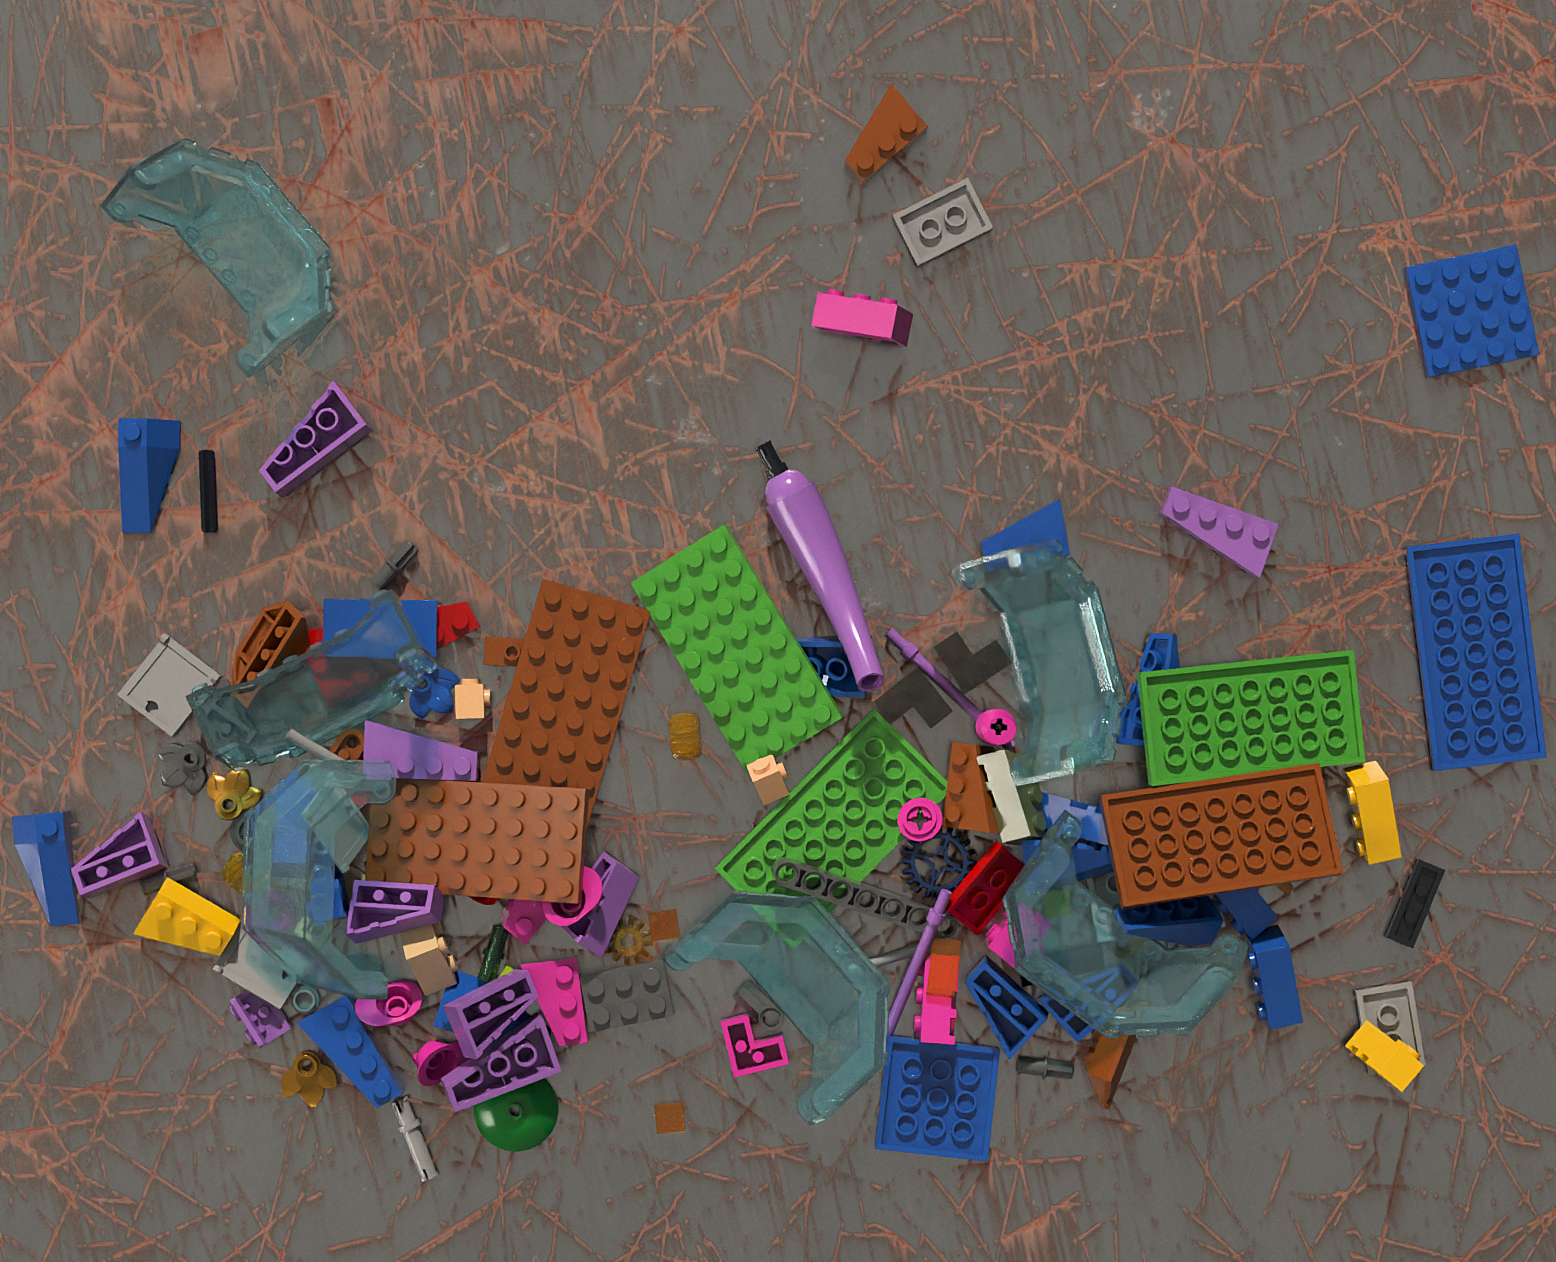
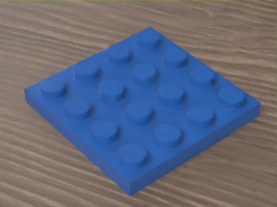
M1516 244L1404 268L1427 378L1539 355Z
M888 1036L875 1149L988 1162L1000 1048L955 1043V1045L924 1043L916 1038Z

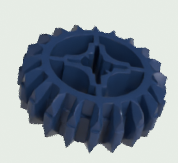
M941 825L940 832L933 837V839H942L934 853L919 851L923 844L930 841L929 839L921 843L907 840L913 845L912 850L905 847L902 849V852L910 854L909 859L902 858L900 863L909 864L910 868L902 870V874H912L913 877L907 880L908 885H912L916 881L919 883L914 889L916 893H919L924 887L926 888L924 897L928 899L931 891H935V899L937 900L941 889L948 891L952 888L956 889L958 884L964 880L965 875H968L971 871L968 869V865L974 866L977 864L976 860H968V856L975 854L976 851L975 849H965L971 841L970 839H965L963 842H960L959 839L963 835V832L960 830L955 836H952L953 828L947 827L946 833H942ZM950 841L958 847L962 857V865L948 859L947 853ZM944 848L942 853L943 860L953 867L945 865L944 868L941 867V869L936 870L934 875L935 864L925 857H937V854H941ZM915 859L922 860L930 866L927 882L918 875ZM943 871L959 873L951 882L944 885H935Z

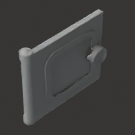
M165 633L117 696L173 737L212 686L220 680L221 675Z
M333 777L309 809L303 814V817L341 873H345L350 869L349 864L368 840L369 824L338 778Z
M249 911L212 970L280 1010L316 951L286 933L282 935L267 934L258 927L254 919V912Z

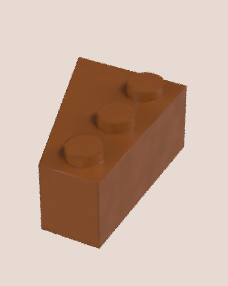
M892 84L845 159V166L862 186L925 134L928 129L926 123Z
M952 742L942 827L999 833L992 808L996 807L992 791H986L984 782L988 781L984 765H978L976 758L977 756L995 752L994 747Z

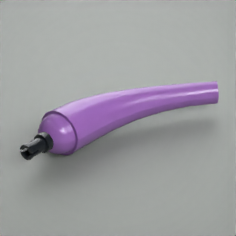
M771 440L755 448L767 469L765 473L769 479L765 490L768 505L765 508L827 613L847 655L858 688L862 691L876 690L883 685L885 678L842 545L830 514L814 481L810 482L799 471L788 469L785 461L781 462Z

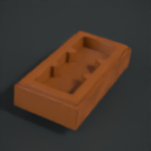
M485 636L483 664L517 667L525 639Z

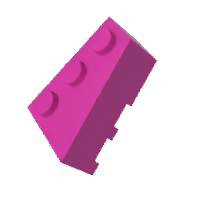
M828 289L827 294L819 292L817 294L811 326L822 331L853 337H868L879 342L881 340L893 341L898 343L899 346L907 347L913 314L897 305L898 301L894 299L881 298L880 302L870 301L871 296L855 293L854 298L844 297V292Z
M508 899L500 922L507 931L526 945L547 918L542 909V901Z
M926 954L918 976H923L922 987H917L916 1004H921L920 1016L915 1015L914 1032L919 1033L920 1042L955 1045L954 1026L957 1013L958 955Z
M579 956L522 963L520 965L522 970H528L539 995L536 999L559 1046L588 1043L587 1016L579 978L581 975Z

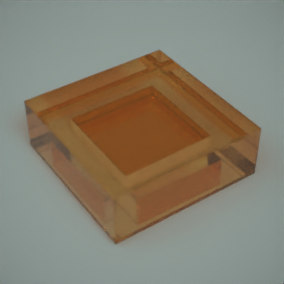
M676 909L648 913L652 941L680 937Z
M682 1101L654 1105L657 1134L686 1130Z

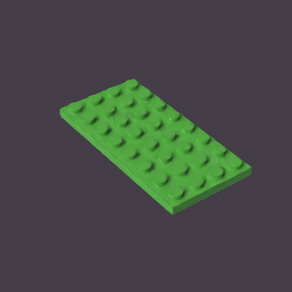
M726 524L631 582L635 592L645 608L650 611L651 618L747 775H749V771L746 765L771 754L776 759L844 717Z
M1354 650L1137 673L1149 786L1194 782L1319 763L1320 767L1366 762Z
M873 708L789 793L790 795H787L715 867V870L796 948L837 904L778 884L771 872L774 861L781 857H787L861 882L905 838L897 822L902 806L915 798H926L938 805L946 797L948 781ZM921 810L918 819L912 821L917 823V825L924 819ZM788 865L780 868L778 875L780 878H788L792 874L793 869ZM815 874L809 875L806 878L805 885L807 887L816 886L819 882V876ZM842 883L836 884L832 888V895H842L845 891V885Z

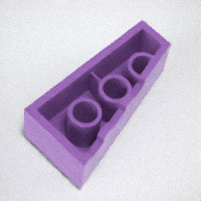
M334 380L327 387L328 390L323 396L317 399L311 406V410L301 422L299 421L292 429L293 432L285 442L278 446L259 469L274 492L281 498L372 431Z
M1173 486L1168 488L1159 514L1211 550L1226 558L1235 566L1246 571L1255 579L1260 578L1279 526V524Z
M365 720L363 777L479 780L480 752Z
M537 1012L486 1047L478 1059L470 1058L442 1077L441 1081L453 1111L457 1112L562 1071L544 1019Z

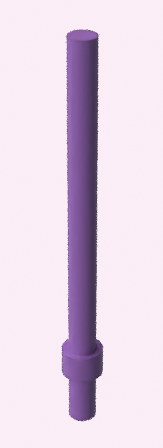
M891 628L885 637L901 651L899 654L907 661L910 659L977 721L983 712L918 652L919 648L911 641L908 643L897 631ZM995 723L991 724V729L1000 731V728ZM1011 740L1006 744H1002V746L1006 750H1010L1015 745V742Z
M941 889L934 908H930L926 917L927 925L879 1037V1040L883 1043H887L888 1036H893L938 926L943 924L946 916L944 911L952 895L946 889Z

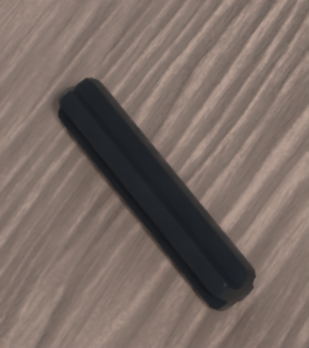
M200 450L201 530L204 533H215L218 530L215 452L213 450Z

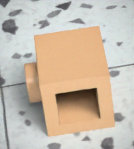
M461 679L462 685H455L456 719L486 718V707L491 706L490 689L486 690L485 684H479L478 679Z
M772 754L746 765L764 806L790 795L784 782L788 778L782 762L776 764Z

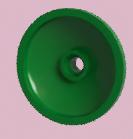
M543 1078L474 1105L476 1125L483 1137L500 1149L512 1152L532 1149L541 1144L555 1127L559 1107L557 1095L550 1082ZM512 1106L519 1108L520 1114L518 1116L510 1114L509 1110Z

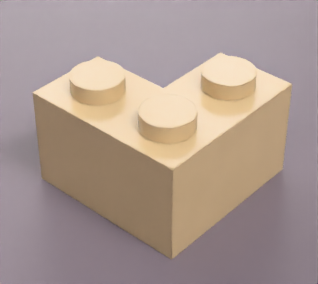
M440 922L400 932L406 960L425 996L457 984L454 972L458 971V967L453 955L447 956L449 950L445 939L440 937L441 934H444Z

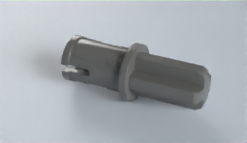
M406 540L390 558H385L387 562L369 580L381 591H384L398 573H403L402 569L416 555L418 548L411 541Z
M187 864L171 870L165 868L162 873L140 878L139 883L142 893L146 896L159 891L167 877L179 884L195 880L197 878L196 868L193 864Z
M1019 1056L1017 1074L1042 1076V1079L1046 1077L1072 1079L1074 1064L1072 1062L1048 1060L1046 1056H1044V1059Z

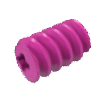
M1002 709L983 712L978 717L975 725L976 734L979 739L989 745H1002L1010 742L1017 730L1013 716ZM996 723L1000 725V731L991 729V724Z

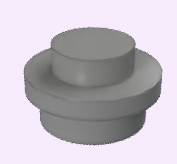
M310 986L297 988L291 996L292 1007L301 1014L312 1013L317 1009L320 1002L318 992Z

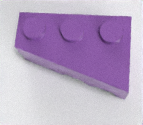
M140 811L122 829H118L109 840L95 848L72 867L71 872L80 896L89 899L165 869L167 866L149 816Z
M606 852L601 854L591 868L599 874L602 881L603 893L600 901L576 923L569 926H561L579 944L601 958L639 879L629 868Z
M354 880L345 935L358 944L441 922L445 895L435 885Z
M515 969L443 1005L464 1058L478 1059L483 1054L482 1051L493 1040H497L502 1034L501 1032L512 1021H515L539 996L528 970Z

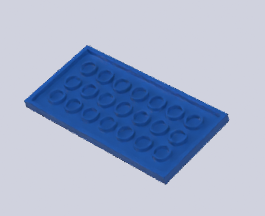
M1519 533L1405 547L1432 770L1439 771L1547 758Z

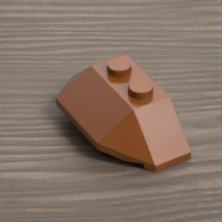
M283 601L264 607L235 652L232 670L233 683H230L229 692L244 708L249 709L282 689L310 645L306 619L290 601Z
M1139 1000L1110 1013L1094 1029L1093 1036L1096 1037L1093 1048H1087L1083 1063L1086 1064L1085 1070L1104 1109L1109 1110L1148 1009L1149 1003Z

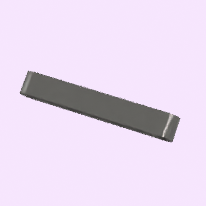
M781 857L772 864V876L778 884L921 933L924 932L927 925L926 917L930 908H934L933 906L791 858ZM786 865L791 866L793 869L792 874L788 878H780L778 875L780 868ZM809 875H818L819 882L816 886L807 887L805 885L806 878ZM836 884H844L845 891L842 895H832V888ZM865 892L871 893V901L866 905H860L858 902L860 895ZM896 901L898 903L897 910L892 914L885 913L887 903ZM917 910H923L924 918L920 922H912V914ZM944 911L946 913L945 919L950 920V927L943 932L938 931L937 928L934 937L941 940H950L957 935L959 925L949 912Z

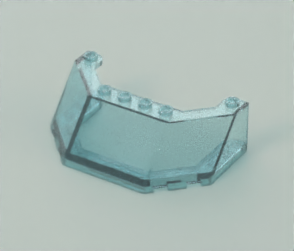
M184 138L131 165L100 205L114 221L119 223H127L138 217L174 229L247 314L248 345L237 352L235 360L248 378L269 366L333 310V301L329 298V289L332 287L331 269H328L330 246L256 161L246 159L243 162L231 158V153L214 147L208 150L196 146V141Z
M1057 539L1018 547L957 564L961 584L968 590L980 589L1000 612L1002 617L1001 624L1007 636L1009 656L1014 663L1016 682L1021 690L1024 701L1023 709L1029 720L1023 754L1014 757L1010 765V774L1014 779L1016 787L1076 773L1115 760L1117 750L1113 747L1114 738L1120 735L1122 718L1119 716L1120 706L1125 705L1127 698L1099 589L1093 581H1086L1082 576L1083 569L1073 557L1067 558L1062 553L1063 546Z
M392 589L389 591L381 590L372 596V601L369 603L371 610L352 629H342L333 635V639L325 643L317 642L307 649L308 652L300 656L293 655L282 661L283 665L275 669L268 668L259 672L257 678L252 681L219 689L214 685L208 686L207 683L194 687L191 690L192 693L185 697L213 756L234 772L245 770L247 768L246 764L257 762L258 766L277 762L279 760L278 756L288 754L290 758L298 757L308 751L286 739L290 729L318 745H322L339 736L343 731L352 729L364 723L365 720H370L399 705L404 700L402 694L406 690L408 692L414 691L424 681L422 675L426 671L428 673L434 672L438 665L398 595Z
M304 759L284 780H281L254 808L252 807L244 814L241 928L296 983L356 999H387L388 981L382 973L380 960L372 954H343L332 943L336 831L366 803H385L393 798L396 791V773L390 761Z
M1064 810L1048 829L1002 898L1008 918L1007 927L1010 943L1013 945L1015 970L1107 1039L1119 1038V1035L1158 1037L1159 1034L1165 1033L1187 1036L1239 980L1249 945L1235 935L1223 934L1208 948L1168 949L1155 939L1126 934L1114 914L1115 909L1078 882L1072 846L1080 838L1083 828L1081 822L1076 817Z
M734 891L660 955L666 964L675 971H684L702 959L738 961L813 1046L811 1087L799 1097L797 1111L809 1126L826 1121L887 1064L886 1039L889 1021L887 1007L890 982L814 896L801 897L788 896L786 894Z

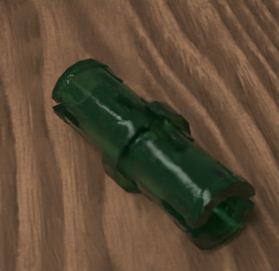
M494 924L487 948H483L482 954H484V958L477 979L486 982L495 980L501 959L504 960L505 957L503 951L509 931L504 927Z

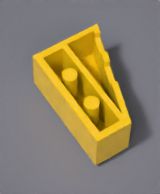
M1376 761L1343 768L1347 784V796L1353 810V814H1351L1354 830H1357L1359 837L1356 840L1359 856H1364L1369 865L1402 858L1388 777Z
M167 877L133 934L220 956L232 938L241 919Z
M1367 1020L1345 1045L1346 1048L1384 1080L1401 1092L1404 1091L1424 1067L1418 1061L1421 1055L1399 1039L1395 1042Z

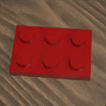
M995 841L954 890L945 910L978 936L1026 879L1024 864L1000 843Z

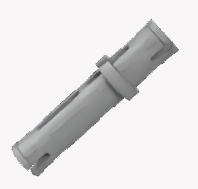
M408 1096L391 1102L390 1104L400 1124L398 1130L405 1137L421 1177V1182L438 1176V1172L435 1169L419 1129L421 1123L414 1116Z

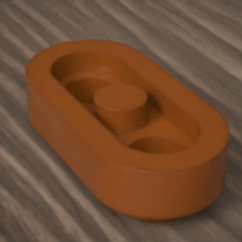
M358 729L343 731L329 751L355 766L364 752V733ZM351 737L358 740V745L355 748H351L348 745V740ZM325 761L322 762V771L327 778L337 777L338 780L347 777L346 773L342 771L337 772L332 768V765Z

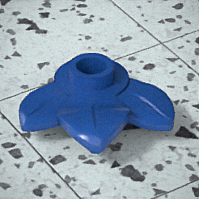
M438 668L431 672L426 669H416L411 672L407 678V688L411 692L409 705L412 712L421 719L429 713L430 709L438 713L452 712L454 704L449 690L460 682L459 678L453 672L443 668ZM425 679V687L418 688L416 685L417 681Z

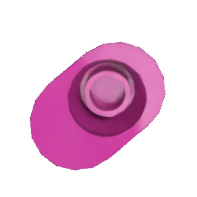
M584 866L582 903L542 901V909L546 918L558 926H569L583 918L601 899L603 885L599 874L593 869Z
M405 980L374 987L364 991L357 998L355 1013L359 1020L370 1026H402L410 1022L420 1009L423 1000L422 992L416 984Z
M432 1040L423 1045L419 1052L413 1055V1061L418 1068L417 1078L423 1086H433L442 1082V1077L470 1059L464 1058L458 1041L447 1044L441 1040Z

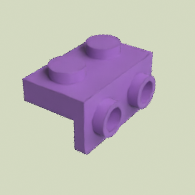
M247 990L230 1000L232 1003L230 1010L237 1021L242 1020L247 1027L245 1034L252 1045L257 1044L261 1048L292 1028L281 1009L275 1008Z

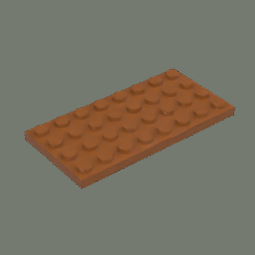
M542 579L482 783L589 789L588 826L650 616L649 610Z
M1319 763L1106 794L1099 797L1121 909L1343 874Z
M373 777L365 881L435 885L444 895L581 904L589 789Z

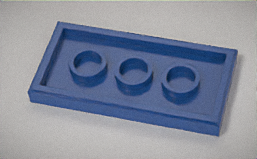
M324 599L323 655L437 657L438 600Z

